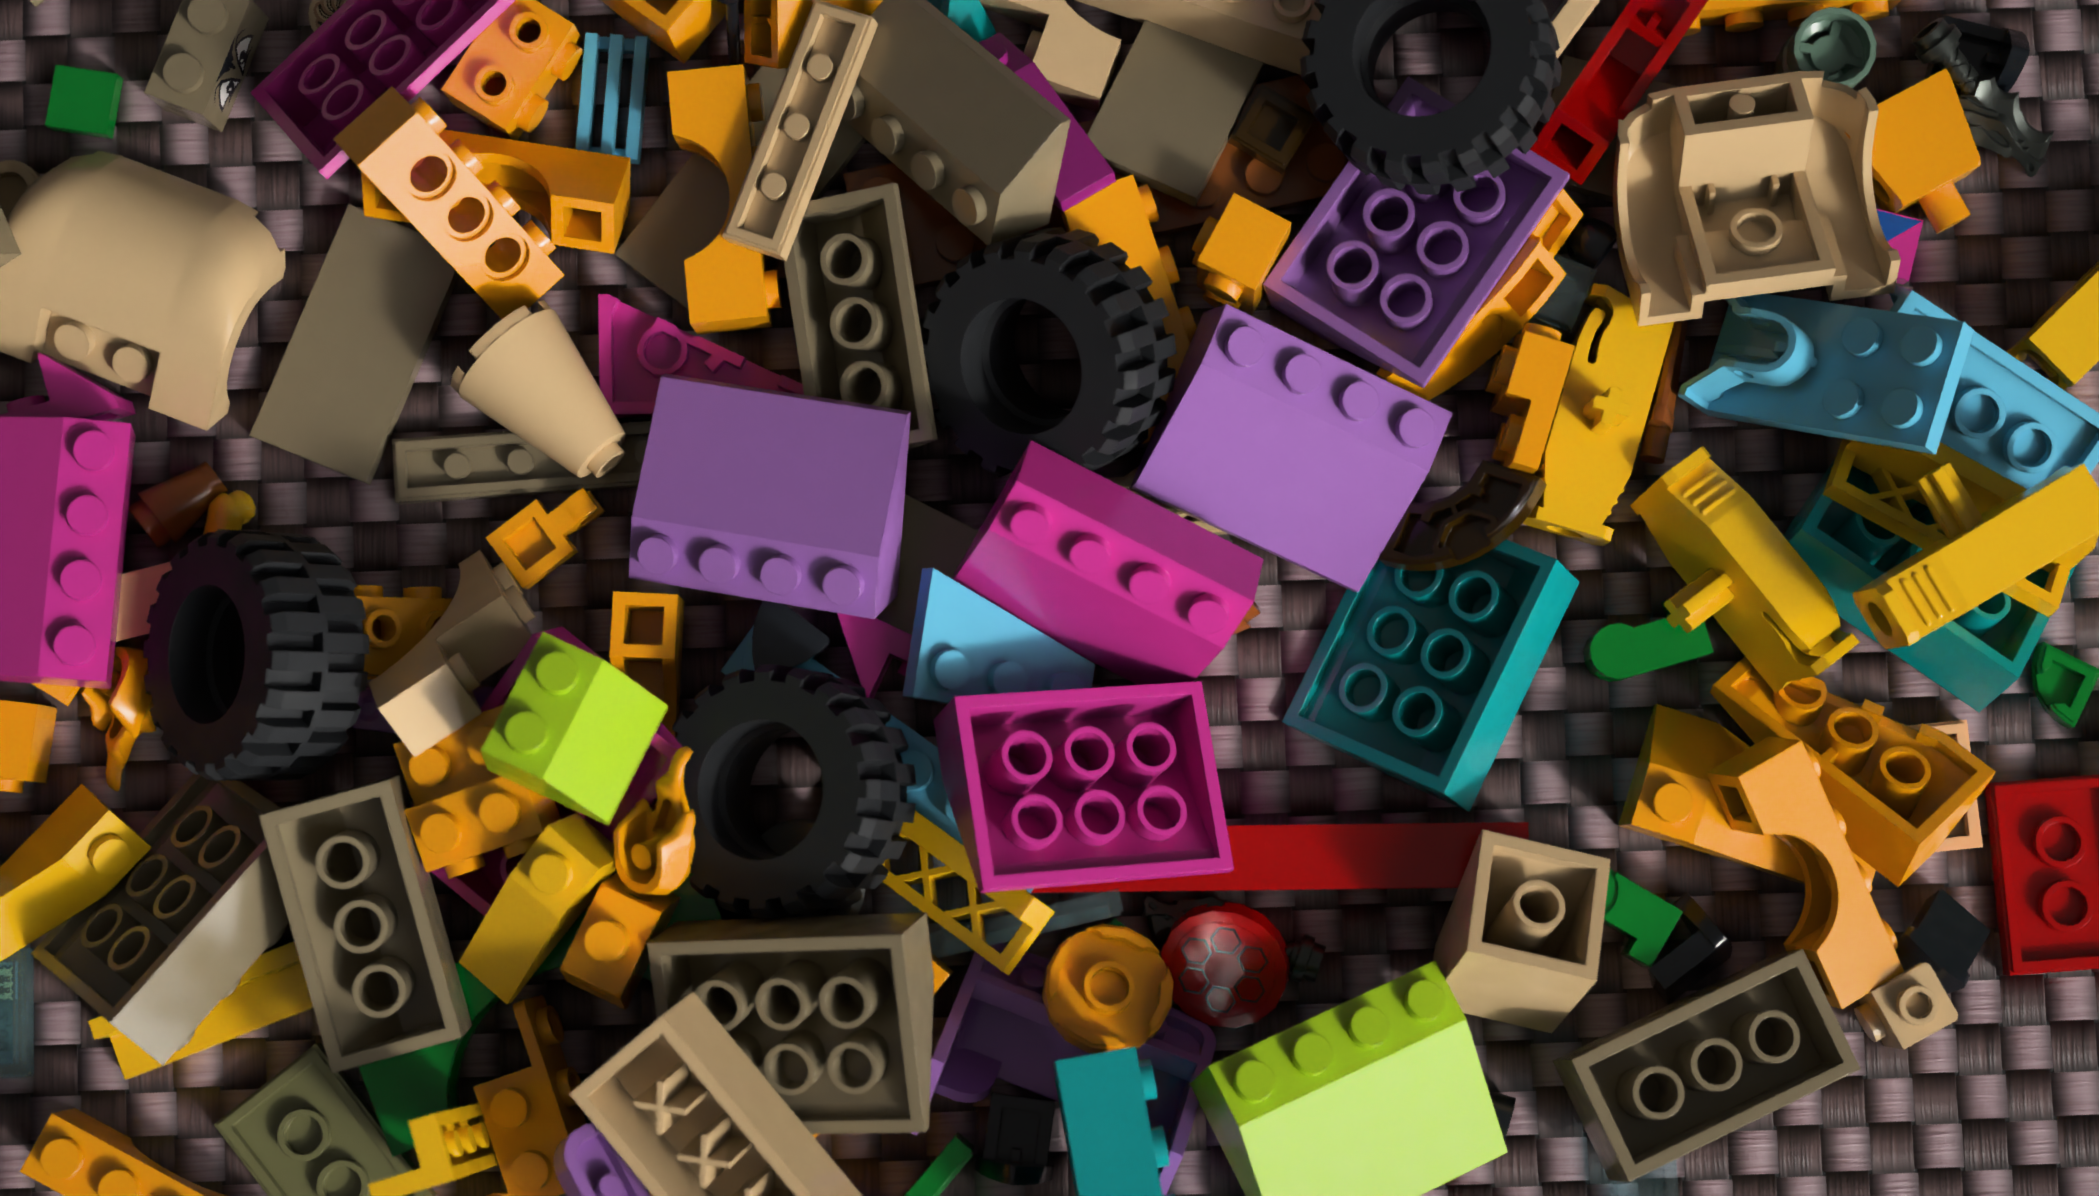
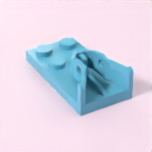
M1895 285L1894 293H1890L1893 302L1890 311L1957 320L1911 289ZM1974 331L1940 442L2018 485L2029 489L2064 466L2074 467L2084 463L2091 474L2099 462V413Z
M1772 294L1725 299L1729 305L1709 368L1683 383L1678 392L1680 398L1711 417L1936 455L1974 329L1964 321Z

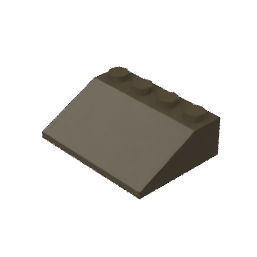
M193 774L139 833L152 847L105 897L52 929L33 950L31 955L109 1023L163 1066L176 1051L187 1045L198 1025L221 1000L228 997L237 988L244 973L266 949L278 942L285 931V927L289 924L259 815L281 808L242 781H215Z
M927 912L677 921L647 943L657 1019L694 991L811 1134L926 1132L929 1128L934 973Z

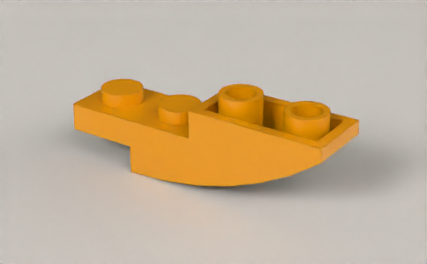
M1564 189L1561 190L1425 388L1381 367L1376 375L1429 401L1469 376L1494 356L1504 344H1507L1523 328L1524 323H1528L1544 305L1566 276V272L1554 257L1584 215Z

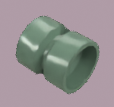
M1828 7L1816 11L1806 18L1794 31L1793 35L1783 44L1776 58L1775 74L1796 71H1824L1823 80L1844 84L1853 89L1869 73L1876 59L1877 42L1872 28L1861 15L1846 8Z

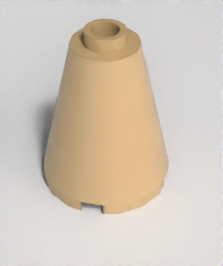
M544 300L537 301L539 312L534 314L524 305L497 322L476 341L469 350L476 359L475 363L467 374L457 366L452 375L451 386L463 400L577 477H585L591 473L596 478L602 477L612 470L623 458L625 451L621 448V445L626 438V433L556 311L552 310Z

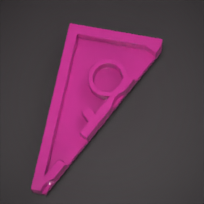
M598 294L599 388L616 418L652 417L660 377L665 373L804 395L803 384L784 375L780 376L700 336L687 333L659 317L655 318L620 302L614 296Z

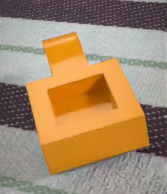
M581 488L551 512L547 510L541 501L534 500L485 538L520 586L528 590L578 553V550L569 540L568 536L593 522L605 510L591 491Z

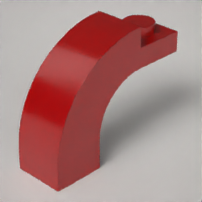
M1630 0L1561 100L1548 123L1545 124L1537 136L1538 140L1530 150L1568 172L1570 179L1582 185L1617 135L1618 120H1624L1633 111L1708 0Z

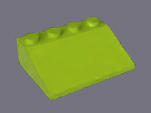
M1436 960L1209 1065L1190 1083L1245 1196H1421L1508 1152L1466 1017Z

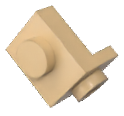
M1923 962L1907 969L1858 999L1861 1005L1854 1008L1861 1027L1873 1042L1881 1039L1884 1046L1902 1050L1958 1019V1013L1931 965Z

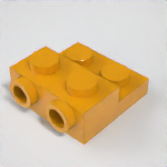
M1524 323L1522 333L1515 335L1513 345L1504 344L1500 356H1495L1485 387L1486 392L1495 394L1490 411L1509 417L1507 423L1502 422L1491 459L1500 461L1502 466L1531 475L1539 468L1575 345L1560 341L1562 334L1553 328L1535 323Z
M504 705L482 712V714L415 758L402 741L393 744L414 803V807L406 809L404 812L426 873L442 867L445 868L448 879L486 866L482 853L503 847L507 859L526 853L549 824L561 820L555 801L487 770L480 750Z

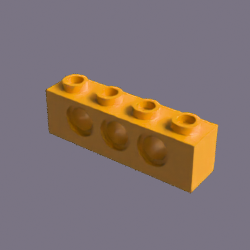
M391 86L333 140L501 319L524 305L529 308L564 276L562 271L548 257L556 249V246L531 219L523 227L514 220L512 216L521 207L496 180L485 187L477 179L476 176L485 167L459 139L448 147L438 135L447 125L421 97L417 98L410 105ZM425 157L424 161L417 168L412 169L418 160ZM462 199L455 208L451 209L458 200ZM497 240V242L492 247L488 248L494 241Z

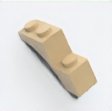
M980 0L984 9L1044 29L1043 33L1032 30L1024 54L1036 64L1062 101L1097 113L1099 112L1120 58L1121 39L1111 36L1088 23L1065 0Z
M481 550L459 563L460 581L457 591L450 605L434 627L399 661L369 682L378 710L414 758L482 714L473 690L481 685L480 682L516 659L532 636L527 623L536 616L523 597V590L503 562L493 568Z

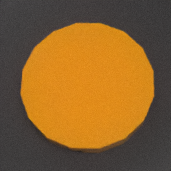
M1108 924L1088 927L1085 931L1078 932L1071 938H1067L1057 947L1044 972L1042 999L1048 1019L1065 1041L1087 1053L1096 1054L1135 1046L1137 1050L1158 1033L1172 1007L1173 979L1169 967L1166 969L1164 960L1159 956L1160 951L1150 939L1128 927Z

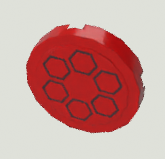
M1224 902L1223 906L1213 905L1207 907V904L1192 908L1174 923L1161 951V958L1165 962L1166 969L1169 967L1173 979L1172 1000L1188 1016L1209 1026L1237 1028L1258 1022L1276 1008L1289 980L1290 963L1288 965L1287 946L1281 932L1263 914L1239 903Z

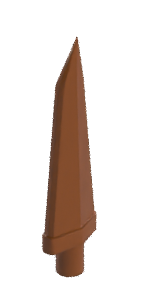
M1688 320L1676 321L1672 328L1644 427L1639 459L1647 463L1663 464L1665 462L1669 436L1672 433L1675 419L1674 409Z

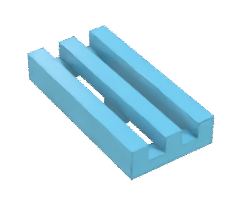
M585 32L575 149L630 157V164H640L650 54V40L648 36H635V39L624 38L623 35L618 34L602 37L598 33ZM600 52H609L601 147H592ZM623 53L634 54L626 149H617L615 144Z

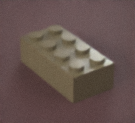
M1803 949L1773 954L1553 1060L1608 1179L1622 1182H1631L1861 1069Z

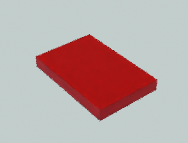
M2099 774L1988 783L1984 791L2003 975L2012 976L2099 969Z

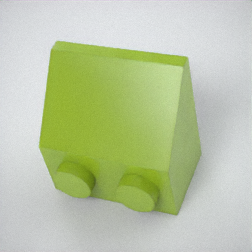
M542 632L480 751L488 771L609 826L668 710V705L604 659Z

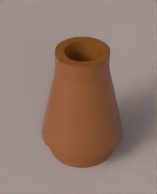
M204 461L194 469L138 492L137 495L140 499L129 506V511L159 549L170 540L177 544L208 510L211 501L219 494L227 493L228 490L210 465Z

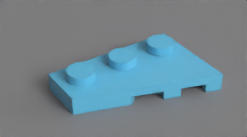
M922 568L902 696L948 704L954 696L1092 688L1094 663L934 568Z

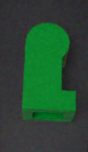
M1663 601L1661 604L1667 618L1671 613L1664 606L1665 601ZM1666 618L1636 627L1623 623L1609 624L1589 637L1583 654L1584 663L1590 673L1600 680L1614 682L1714 653L1705 622L1701 623L1691 632L1686 633L1680 625L1673 628Z
M1609 869L1603 924L1629 939L1621 955L1641 967L1651 968L1683 911L1621 874Z

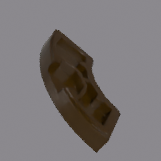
M1482 460L1471 479L1450 496L1428 503L1411 502L1378 560L1385 566L1400 570L1434 571L1451 568L1476 559L1497 547L1521 526L1540 500L1547 484L1538 476Z

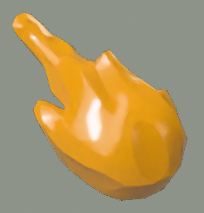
M115 647L111 689L82 687L80 691L90 707L93 726L103 732L110 724L106 733V782L112 790L117 792L121 787L123 769L136 739L142 733L156 731V726L150 713V709L153 707L152 697L146 693L144 675L148 674V658H143L144 651L140 648Z
M688 746L681 747L676 751L669 770L655 782L657 793L655 811L649 806L648 801L643 798L635 804L614 830V859L617 873L622 882L638 894L667 895L677 889L690 873L695 849V814L693 809L690 810L684 790L685 766L693 753L692 749Z

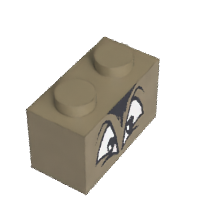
M182 0L144 93L166 112L223 132L269 18L253 0Z

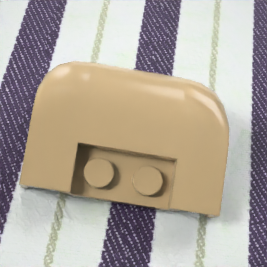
M1796 71L1674 87L1647 94V103L1630 112L1624 120H1618L1613 176V214L1620 261L1638 326L1702 318L1704 302L1813 287L1825 286L1830 301L1894 293L1901 259L1898 250L1892 248L1887 242L1876 209L1872 179V150L1879 109L1876 100L1867 87L1857 92L1847 85L1823 80L1824 71Z
M97 151L90 155L71 157L37 178L23 193L6 217L21 254L0 267V352L28 363L38 359L37 353L41 352L62 363L151 396L148 409L207 431L228 413L230 400L227 394V380L234 349L245 322L257 302L272 286L283 279L286 268L285 248L277 247L271 232L255 217L259 212L239 200L121 155Z

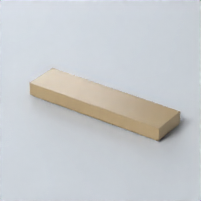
M814 0L722 235L729 243L787 261L876 32L878 23L872 16L820 0Z

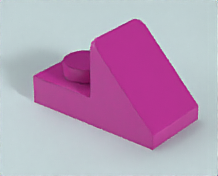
M38 352V360L50 401L46 402L44 395L20 398L7 403L8 413L2 414L0 417H70L113 421L136 413L132 401L67 364Z
M837 613L861 686L865 688L867 698H874L893 658L902 662L897 673L906 676L911 634L877 618L870 619Z

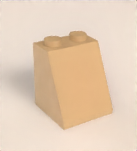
M1482 830L1436 942L1433 961L1436 960L1463 1013L1553 1033L1597 981L1611 859Z

